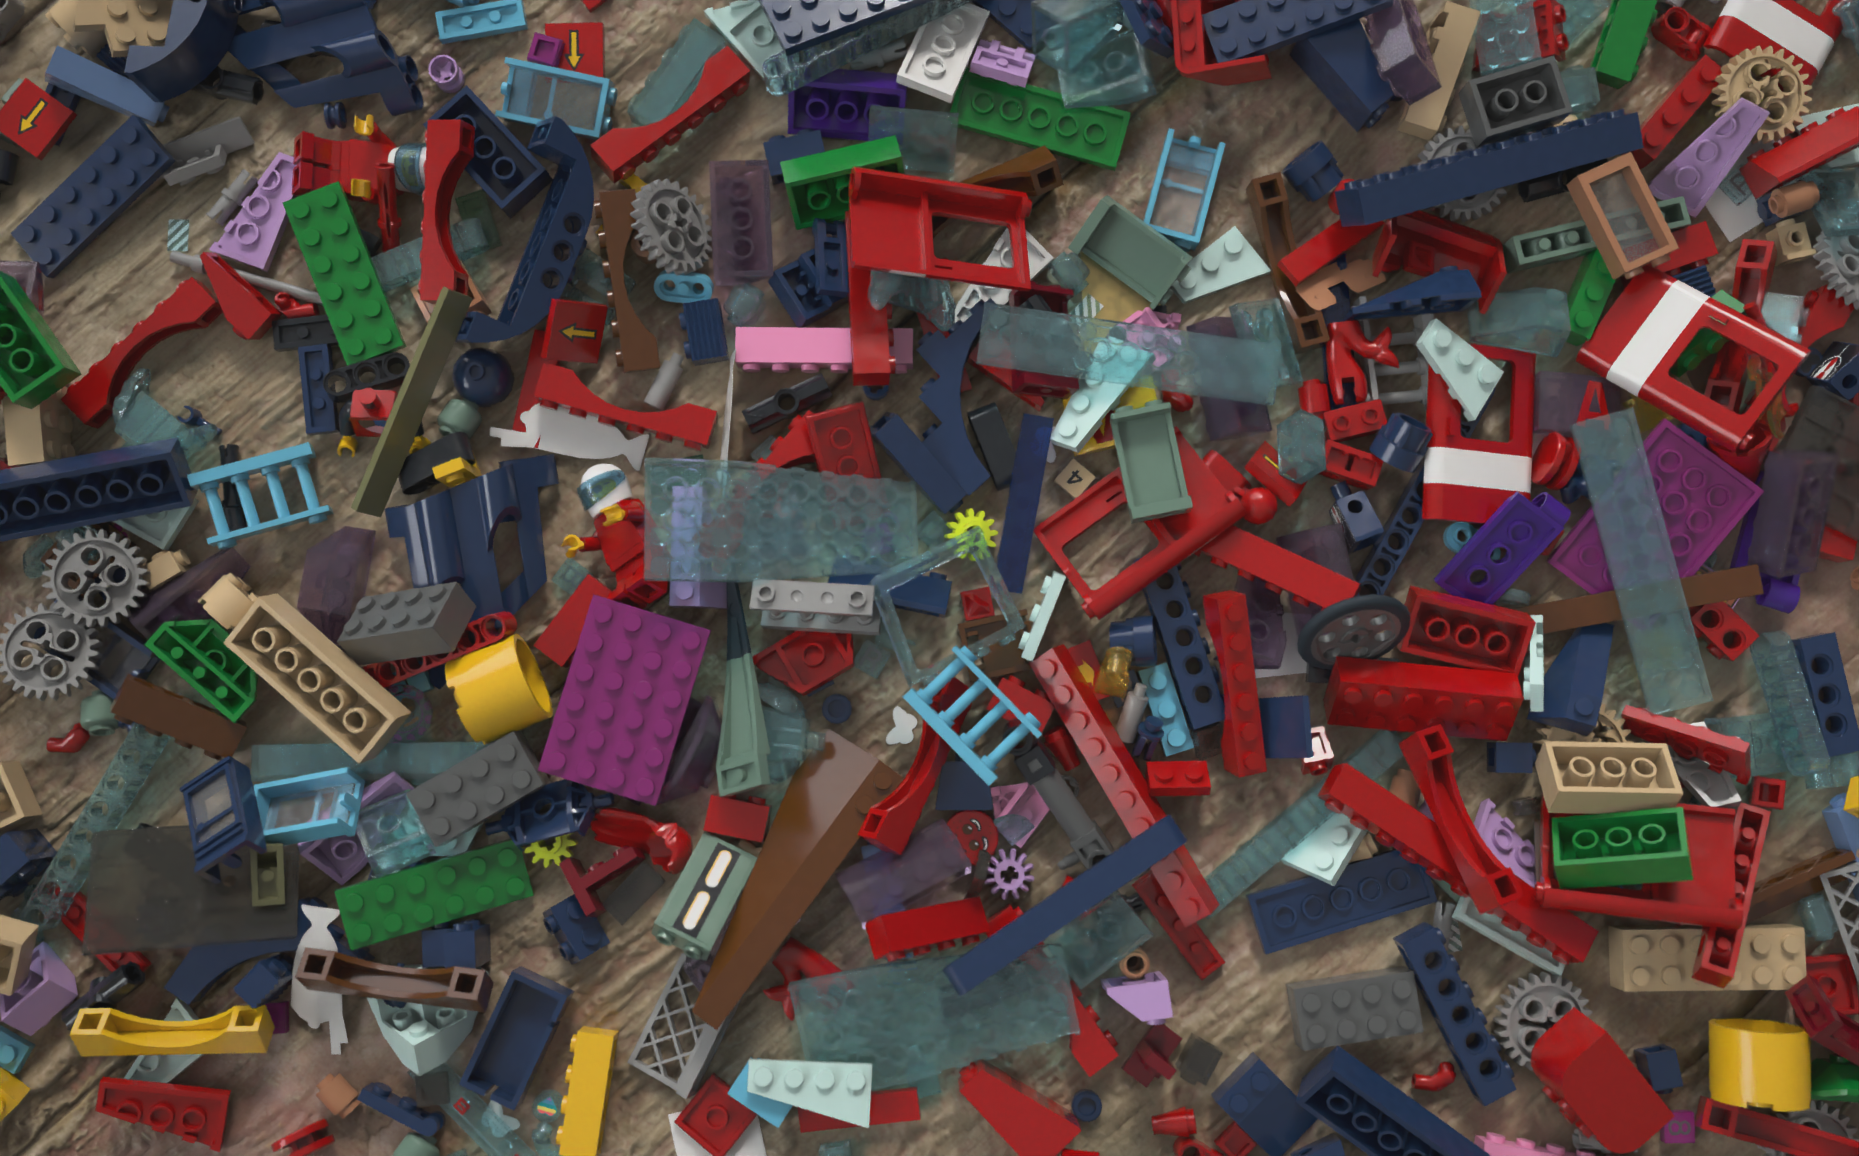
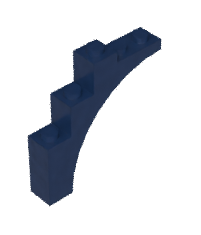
M991 298L986 302L983 299L978 301L969 310L972 315L964 323L960 319L949 328L947 332L950 335L947 338L939 330L934 334L931 331L926 333L918 341L920 347L917 349L921 357L940 376L937 380L933 377L930 378L920 388L923 393L919 398L942 422L939 427L934 423L922 434L925 438L922 443L969 496L985 483L991 475L977 458L967 437L962 417L961 386L964 367L971 347L983 327L999 310V306Z
M317 897L300 899L284 922H281L282 917L274 911H258L250 916L238 935H236L237 931L226 923H216L207 926L164 988L188 1005L200 1001L219 979L241 963L266 953L297 951L303 935L312 926L301 906L310 905L327 908L328 905ZM334 924L327 926L339 953L373 962L375 957L369 954L370 949L367 946L351 951L347 937L344 936V930Z

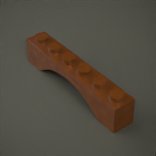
M1045 145L961 181V183L1026 192L1028 197L1039 196L1064 185L1057 159ZM932 216L933 239L939 232L957 219Z
M1281 172L1252 179L1246 188V193L1267 265L1271 270L1270 275L1293 353L1297 355L1322 348L1330 341L1322 311L1311 308L1295 291L1297 289L1277 266L1282 258L1297 249L1291 224L1289 199Z
M635 189L599 192V200L594 201L596 219L602 218L603 230L598 231L600 249L606 248L607 260L602 261L604 278H610L612 290H606L608 306L615 309L616 320H611L613 338L619 337L620 349L615 350L617 367H623L624 373L660 368L656 337L645 328L635 314L624 284L623 262L625 249L634 230L631 224L636 222V219L630 216V213L636 210L631 205V202L636 200Z
M307 947L304 949L295 976L307 990L486 1012L494 984L486 970L457 966L440 969L397 967L366 961L336 951Z

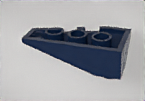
M1448 266L1439 269L1437 273L1352 308L1345 315L1346 321L1463 312L1479 300L1482 294L1469 269L1458 270L1457 266Z
M1600 623L1575 629L1544 675V712H1531L1529 706L1526 719L1585 736L1592 732L1597 725L1603 699L1614 625Z

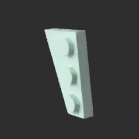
M1054 570L1051 577L1046 575L1040 590L1044 594L1040 605L1035 603L1029 618L1033 622L1030 633L1024 631L1018 646L1019 649L1023 650L1022 658L1033 661L1065 581V574Z

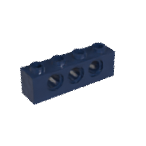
M1835 632L1786 640V657L1792 665L1794 674L1793 686L1799 695L1801 703L1800 716L1806 724L1808 732L1807 745L1812 751L1813 757H1832L1859 751V729ZM1813 660H1815L1817 664L1816 672H1814L1811 667ZM1820 689H1822L1824 693V699L1822 702L1820 701L1818 696ZM1827 719H1829L1831 722V728L1829 731L1826 729L1825 725Z

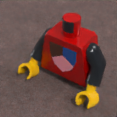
M372 388L353 391L352 400H348L339 413L340 435H343L337 449L339 456H342L343 448H349L352 451V457L355 456L358 442L352 437L353 435L357 437L381 436L398 393L396 391L373 390ZM422 421L409 449L410 455L431 444L429 439L422 436L425 433Z

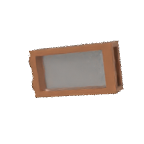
M1631 152L1576 176L1566 185L1613 280L1625 276L1626 280L1643 273L1642 267L1650 263L1653 268L1671 260L1669 254L1679 248Z

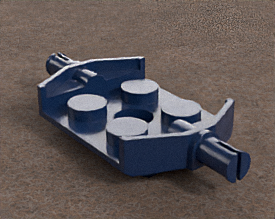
M567 779L552 782L506 809L504 815H501V820L485 823V831L488 836L503 831L507 832L521 851H525L522 845L578 832L583 837L586 835L592 822L595 810L600 807L614 805V795L609 792L595 796L588 791L584 784ZM551 804V809L546 814L539 815L544 805Z

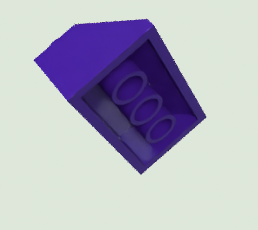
M793 64L788 84V134L797 135L801 130L813 129L814 131L820 130L822 137L873 141L895 135L898 144H903L908 87L897 83V74Z

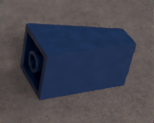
M1359 19L1296 42L1290 53L1291 58L1356 132L1360 131L1364 126L1370 129L1382 118L1381 115L1390 108L1387 103L1394 93Z

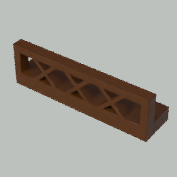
M1832 848L1756 882L1746 924L1823 890L1824 886L1820 875L1855 860L1853 851ZM1843 875L1828 877L1830 886L1848 879Z

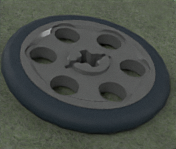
M1363 595L1342 600L1320 611L1305 624L1297 641L1298 653L1304 661L1321 669H1333L1336 656L1378 659L1396 647L1406 636L1410 627V612L1399 600L1386 595ZM1354 615V616L1351 617V618L1344 619V618H1346V617H1348V616Z

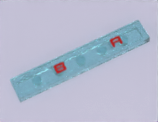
M446 1063L421 1076H418L412 1070L407 1072L489 1156H537L475 1092L459 1085L461 1078Z

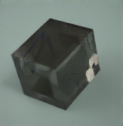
M1191 1033L1175 1063V1066L1181 1072L1179 1076L1192 1085H1196L1198 1081L1206 1086L1223 1052L1215 1045Z

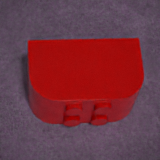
M1575 1007L1536 1041L1531 1053V1066L1535 1075L1545 1086L1541 1089L1551 1102L1558 1104L1560 1114L1571 1125L1574 1123L1576 1128L1587 1139L1591 1136L1594 1137L1611 1152L1629 1153L1640 1148L1675 1117L1609 1033Z

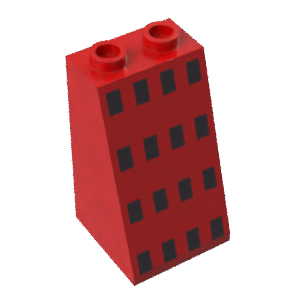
M979 1058L976 1062L968 1061L959 1071L961 1075L958 1078L959 1091L1019 1156H1056L1082 1131L1073 1112L982 1058Z

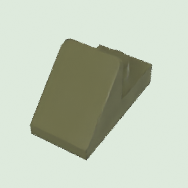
M283 843L266 844L267 852L264 854L250 848L252 907L285 904V858Z

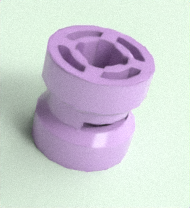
M438 55L431 60L428 67L429 74L442 91L455 93L463 87L465 82L464 73L452 57Z

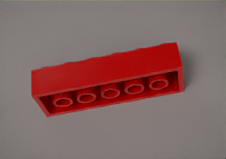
M1336 656L1323 698L1326 720L1329 725L1415 733L1441 724L1446 736L1507 741L1524 700L1517 673Z

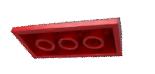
M1856 106L1846 112L1844 108H1840L1826 116L1827 121L1818 125L1817 121L1799 130L1801 135L1793 139L1788 135L1772 144L1774 149L1768 152L1760 149L1746 158L1748 163L1741 167L1739 171L1742 173L1755 199L1858 148L1859 107Z

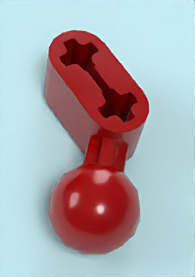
M1211 449L1202 458L1203 462L1227 492L1231 491L1241 502L1247 512V515L1244 517L1245 520L1255 525H1261L1274 518L1278 511V502L1276 496L1269 489L1262 487L1252 488L1249 481L1215 450Z

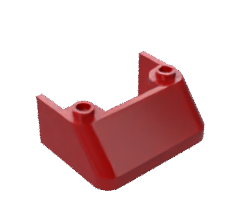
M1171 0L1175 65L1182 76L1221 86L1272 79L1265 55L1220 63L1216 62L1204 28L1203 14L1214 11V4L1224 3L1228 0Z
M1421 210L1385 220L1372 257V276L1378 278L1381 271L1390 273L1392 270H1399L1401 265H1403L1405 243L1410 240L1436 247L1434 273L1448 266H1457L1458 270L1469 269L1482 294V297L1478 300L1479 313L1486 314L1506 275L1503 245L1499 239L1490 234Z

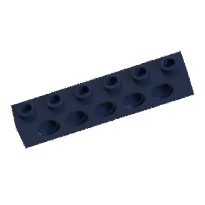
M1181 563L1165 573L1171 580L1169 589H1161L1155 580L1143 589V593L1150 614L1154 615L1156 631L1189 729H1197L1225 719L1224 694L1220 695L1216 684L1220 682L1218 671L1214 665L1210 666L1207 657L1210 654L1208 642L1205 637H1200L1197 628L1201 626L1199 615L1196 609L1191 610L1188 598H1191L1189 586L1186 581H1181L1178 571L1182 567ZM1169 602H1175L1179 605L1180 614L1177 618H1172L1167 614L1166 606ZM1179 630L1188 632L1190 636L1188 645L1181 646L1177 643L1176 633ZM1189 658H1194L1199 663V671L1194 675L1188 673L1185 668L1186 661ZM1199 686H1204L1209 692V698L1204 703H1200L1195 698V691Z
M1424 921L1394 937L1393 940L1407 967L1414 971L1415 983L1473 1097L1485 1107L1517 1090L1512 1081V1078L1515 1077L1514 1072L1505 1060L1502 1061L1498 1053L1501 1051V1047L1492 1034H1488L1484 1026L1488 1024L1487 1019L1479 1007L1475 1008L1471 1000L1474 994L1465 980L1461 981L1457 973L1460 970V966L1452 954L1448 955L1444 947L1447 941L1438 927L1434 928ZM1434 952V960L1430 964L1425 965L1426 956ZM1448 979L1446 989L1439 991L1441 981ZM1461 1006L1462 1011L1460 1015L1453 1018L1452 1013L1454 1009ZM1475 1033L1474 1041L1466 1044L1467 1037ZM1489 1060L1487 1068L1480 1071L1481 1063Z

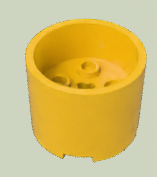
M519 634L506 637L450 660L445 664L448 688L450 690L455 688L454 697L459 707L456 711L466 730L476 743L482 741L484 745L513 731L522 730L551 718L553 715L550 694L542 672L527 643Z
M1716 1018L1709 1020L1710 1098L1721 1103L1744 1108L1750 1105L1772 1108L1773 1111H1803L1810 1109L1811 1038L1805 1027L1791 1023L1751 1018Z

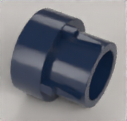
M1322 140L1303 151L1281 171L1292 188L1297 192L1300 191L1308 202H1314L1324 196L1344 176L1336 165L1337 161Z
M1392 413L1387 424L1381 426L1369 450L1389 465L1414 473L1429 449L1426 446L1433 433H1431V429L1408 415Z
M1154 615L1134 616L1133 618H1126L1125 621L1111 622L1109 641L1112 662H1115V664H1130V666L1136 667L1157 666V637Z

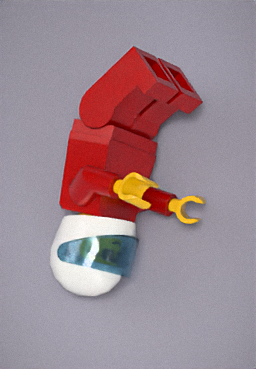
M367 115L366 121L359 119L358 116L354 117V131L360 135L367 136L370 141L358 139L334 141L316 137L314 133L302 131L294 138L293 164L296 166L293 168V195L301 196L339 181L344 188L348 200L377 205L379 201L375 164L380 162L395 164L397 196L402 195L405 191L422 196L425 190L423 165L426 160V143H406L396 147V144L374 122L373 115Z
M604 463L590 467L582 476L581 485L577 488L576 493L584 511L588 510L592 518L595 519L596 531L591 537L579 538L576 535H568L561 546L572 547L566 552L568 558L575 557L578 550L580 552L602 550L607 565L612 572H616L617 580L616 589L608 594L607 599L643 609L647 606V603H652L667 592L671 557L668 550L664 547L666 544L663 535L643 503L639 499H633L628 478L620 468L613 464Z

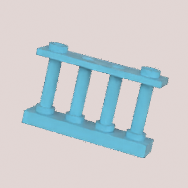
M307 442L188 474L190 487L205 492L218 534L217 536L206 538L207 543L213 547L218 546L219 550L236 546V541L305 521H309V524H316L328 520L327 515L334 514L333 510L329 505L320 507L308 468V464H310L309 459L317 458L313 446ZM292 465V468H296L308 507L307 511L290 515L278 476L280 467ZM261 473L262 476H266L278 519L260 523L248 484L250 475ZM228 481L236 485L248 524L246 528L231 532L217 491L220 488V483Z
M955 645L951 650L957 657L924 690L920 688L916 691L914 688H911L903 698L977 775L990 786L998 778V775L995 773V770L998 768L996 765L1030 731L1039 738L1042 732L1038 728L1042 724L1030 712L1024 715L974 664L977 657L965 645L961 649ZM967 665L979 679L945 712L942 710L938 714L930 705L933 702L932 698ZM988 687L1000 701L968 733L965 734L963 732L959 735L952 728L955 724L953 720ZM1010 710L1022 723L988 756L985 754L981 758L973 750L976 746L975 742Z

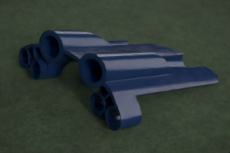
M242 0V11L239 15L274 6L279 13L281 23L247 32L237 23L228 51L248 70H251L265 80L275 90L274 92L293 108L374 93L381 94L392 116L421 110L424 106L421 91L415 84V81L418 80V69L415 61L410 55L400 57L396 54L392 44L377 28L370 9H373V4L377 0ZM324 51L335 55L342 62L344 70L337 75L302 83L290 71L280 65L279 62Z
M555 454L498 462L499 469L414 504L385 508L389 538H405L413 588L452 582L460 583L461 588L477 606L468 623L501 611L510 612L514 615L547 582L538 487L559 483ZM516 521L524 570L501 593L493 540L500 523ZM496 619L495 628L498 631L502 624ZM470 630L468 634L469 640L475 644V634ZM445 664L428 671L430 682L436 688L441 689L447 683Z

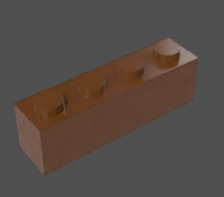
M127 674L110 706L111 713L115 714L114 718L128 725H132L133 722L145 726L144 730L158 737H162L163 734L175 738V743L192 749L193 745L204 749L203 753L216 760H221L222 757L226 758L227 756L232 757L247 729L246 722L241 719L237 723H233L219 710L130 674Z

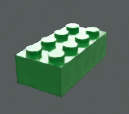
M895 135L780 162L796 230L812 227L815 218L825 219L826 222L845 219V211H849V179L854 166L905 174L901 152Z
M0 271V385L12 403L33 409L82 375V373L17 280Z
M1683 807L1552 818L1554 867L1560 889L1693 880L1688 832Z

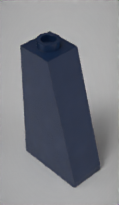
M886 412L870 427L872 439L939 512L946 514L948 511L953 513L963 504L962 498L967 495L965 491L898 414Z

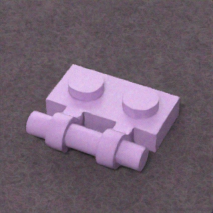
M980 39L979 46H977L971 61L969 72L976 73L985 78L1000 80L1012 86L1025 88L1036 55L1025 52L1026 49L1021 47L1014 49L1003 46L997 40L992 39V42Z

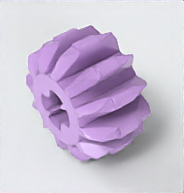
M1011 848L1009 857H1006L1003 849H999L998 852L1001 857L999 861L994 856L989 858L990 862L995 866H984V872L993 874V876L985 878L984 882L985 884L996 882L991 888L993 895L1002 888V899H1007L1008 890H1012L1013 897L1018 899V887L1026 893L1029 891L1028 886L1023 881H1034V876L1024 873L1034 868L1033 864L1027 863L1021 866L1026 860L1027 855L1022 853L1016 860L1015 848ZM1008 866H1012V870L1017 872L1016 877H1011L1009 881H1005L1004 875L1001 876V871H1007Z

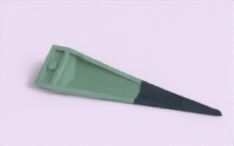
M733 558L726 565L727 663L723 717L716 762L720 797L733 796L771 784L767 756L771 752Z

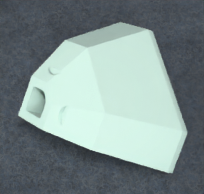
M423 964L405 965V966H404L405 968H415V969H440V968H445V966H441V967H424V968H423ZM366 997L384 1038L401 1062L418 1076L445 1063L472 1031L478 1011L408 1002L404 1008L400 1009L396 1006L391 1007L387 1005L383 999Z

